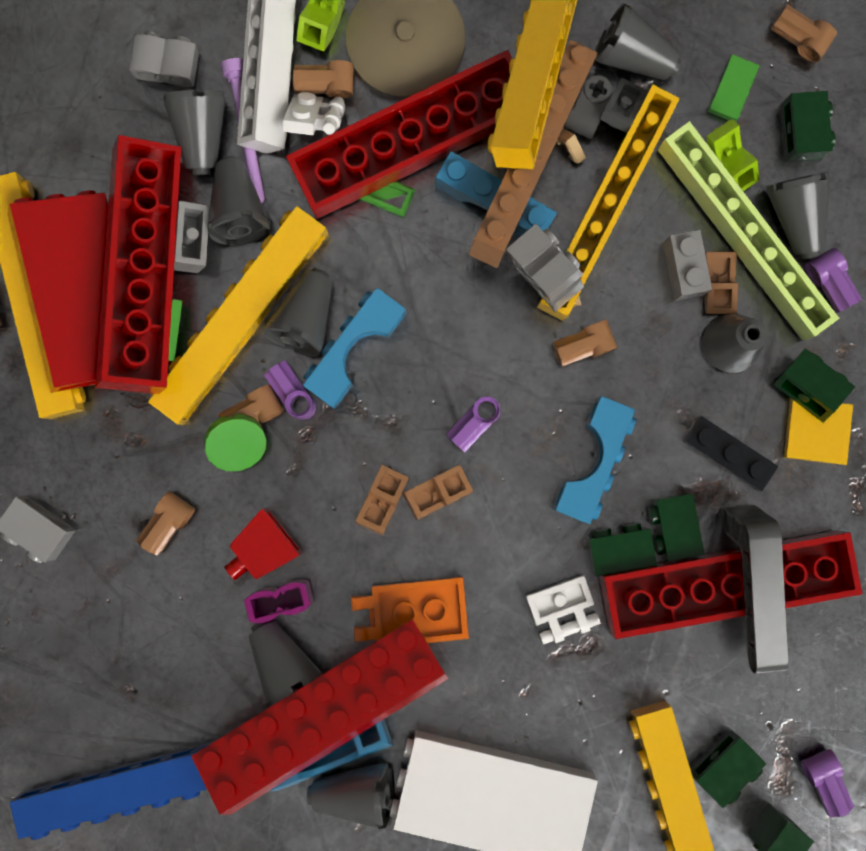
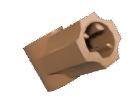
M788 4L771 28L772 31L796 45L800 56L811 62H819L837 36L836 29L830 23L822 20L813 21Z
M345 60L329 61L327 65H294L295 94L302 92L326 94L330 98L338 96L343 99L351 98L353 96L354 65Z
M607 320L587 326L582 329V332L564 337L552 343L556 358L561 367L590 356L594 358L618 348Z
M267 384L252 391L246 396L245 400L224 410L218 416L221 418L227 415L228 418L235 416V414H244L253 417L258 423L262 424L283 413L284 409L271 385Z
M168 491L156 505L153 511L155 513L136 539V542L146 551L156 556L160 555L176 531L182 529L191 518L195 508L172 491Z

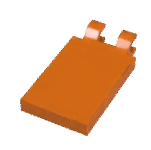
M462 576L371 586L372 595L351 596L352 611L369 609L370 626L354 627L355 642L375 639L378 641L412 619L418 625L428 643L469 639Z

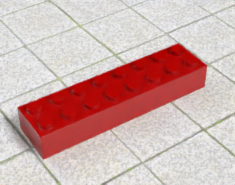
M509 50L499 53L287 155L286 158L316 220L448 157L451 151L456 153L489 137L490 134H494L496 111L498 108H501L503 103V86L505 83H508L510 78L509 66L512 56Z
M118 135L112 148L95 388L160 394L167 388L181 162L180 146Z
M836 530L782 540L785 608L863 594L851 532ZM741 548L657 563V566L599 576L609 632L615 639L745 616Z
M412 619L191 757L219 815H232L449 678L418 625Z

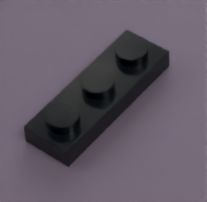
M703 416L697 419L683 441L760 492L764 490L779 467Z

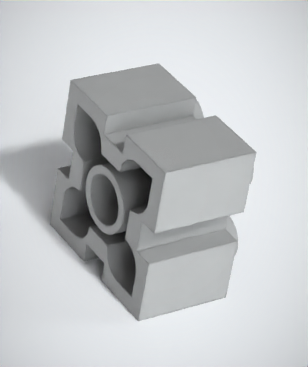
M534 224L506 250L516 270L556 312L584 288L580 279L583 273L579 269L581 265L569 251L565 254L562 252L555 235L548 228L542 231L537 224Z

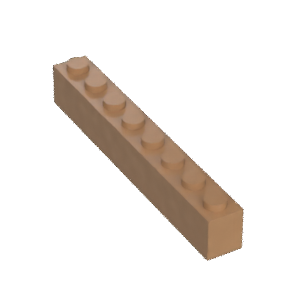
M573 40L569 41L562 58L534 169L508 168L474 238L469 256L498 268L598 52Z

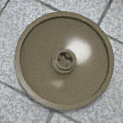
M359 0L351 12L346 28L348 57L354 65L355 73L367 87L384 97L404 100L456 74L464 56L465 27L461 14L452 0Z

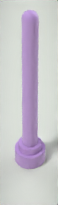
M230 58L221 62L223 77L227 78L228 83H231L239 124L243 59ZM243 147L246 167L261 203H263L265 196L256 150Z

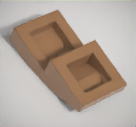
M705 251L712 291L704 295L705 313H737L739 284L735 282L737 252Z
M381 465L355 524L383 536L409 477Z
M458 465L402 494L415 520H419L474 491L461 465Z

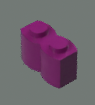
M305 579L289 581L280 588L265 587L259 589L244 600L249 622L252 623L268 622L279 614L294 615L301 613L314 602L309 580Z

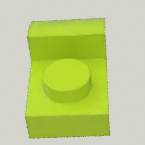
M309 0V3L299 15L296 41L324 52L334 37L342 16L345 0Z
M731 119L706 136L708 146L743 191L760 180L758 159L742 147L739 124Z

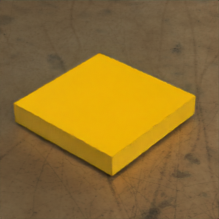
M790 398L783 458L847 465L853 405L842 403L822 423Z

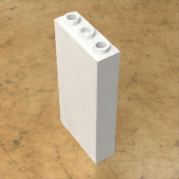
M415 730L413 739H407L404 757L409 758L406 769L400 768L396 786L402 788L399 800L393 798L390 817L394 819L393 830L480 851H582L598 783L593 772Z

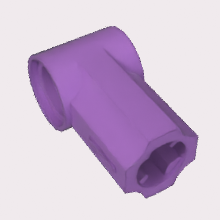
M831 248L805 264L808 277L815 285L821 286L836 313L862 300L846 272L848 270L846 259L838 249Z
M286 360L277 363L264 374V377L291 416L299 420H307L315 414V400L307 392ZM299 398H306L308 401L307 409L302 413H296L294 410L295 401Z
M489 396L479 398L446 433V436L462 451L466 452L490 425L498 419L501 411L500 404L496 399ZM487 401L494 405L495 414L492 418L483 419L479 416L478 406L482 402Z
M827 749L802 760L801 766L811 785L816 788L826 814L830 818L849 814L854 805L841 777L844 774L842 766L831 749Z

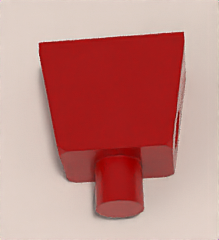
M264 508L258 512L229 545L236 557L226 564L224 568L235 581L247 571L257 580L295 559L303 552L269 509Z

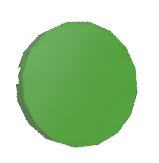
M235 414V416L228 418L226 415L218 418L209 426L204 435V449L209 461L217 468L225 471H242L250 468L261 459L266 451L267 440L261 424L253 417L244 414Z

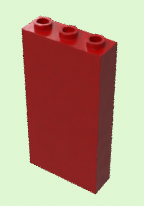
M87 190L79 192L77 196L65 197L64 194H53L47 196L44 200L33 201L29 197L16 199L13 203L9 204L7 214L50 392L54 393L95 385L108 215L106 194Z

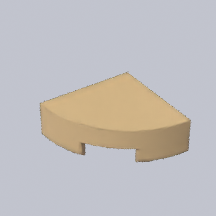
M563 128L556 143L558 145L563 143L568 150V158L574 163L579 164L586 159V156L576 135Z

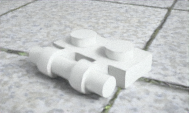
M302 92L294 94L283 119V132L314 135L315 130H320L329 135L333 134L340 128L341 118L345 113L346 107L343 98L338 96L329 103H324V97H317L313 93Z
M584 575L525 595L535 624L540 625L546 622L549 624V630L539 633L543 645L555 641V643L564 641V637L577 632H581V634L589 632L591 627L601 624L597 613L585 616L583 609L593 606L594 602ZM574 613L576 620L559 625L557 618Z

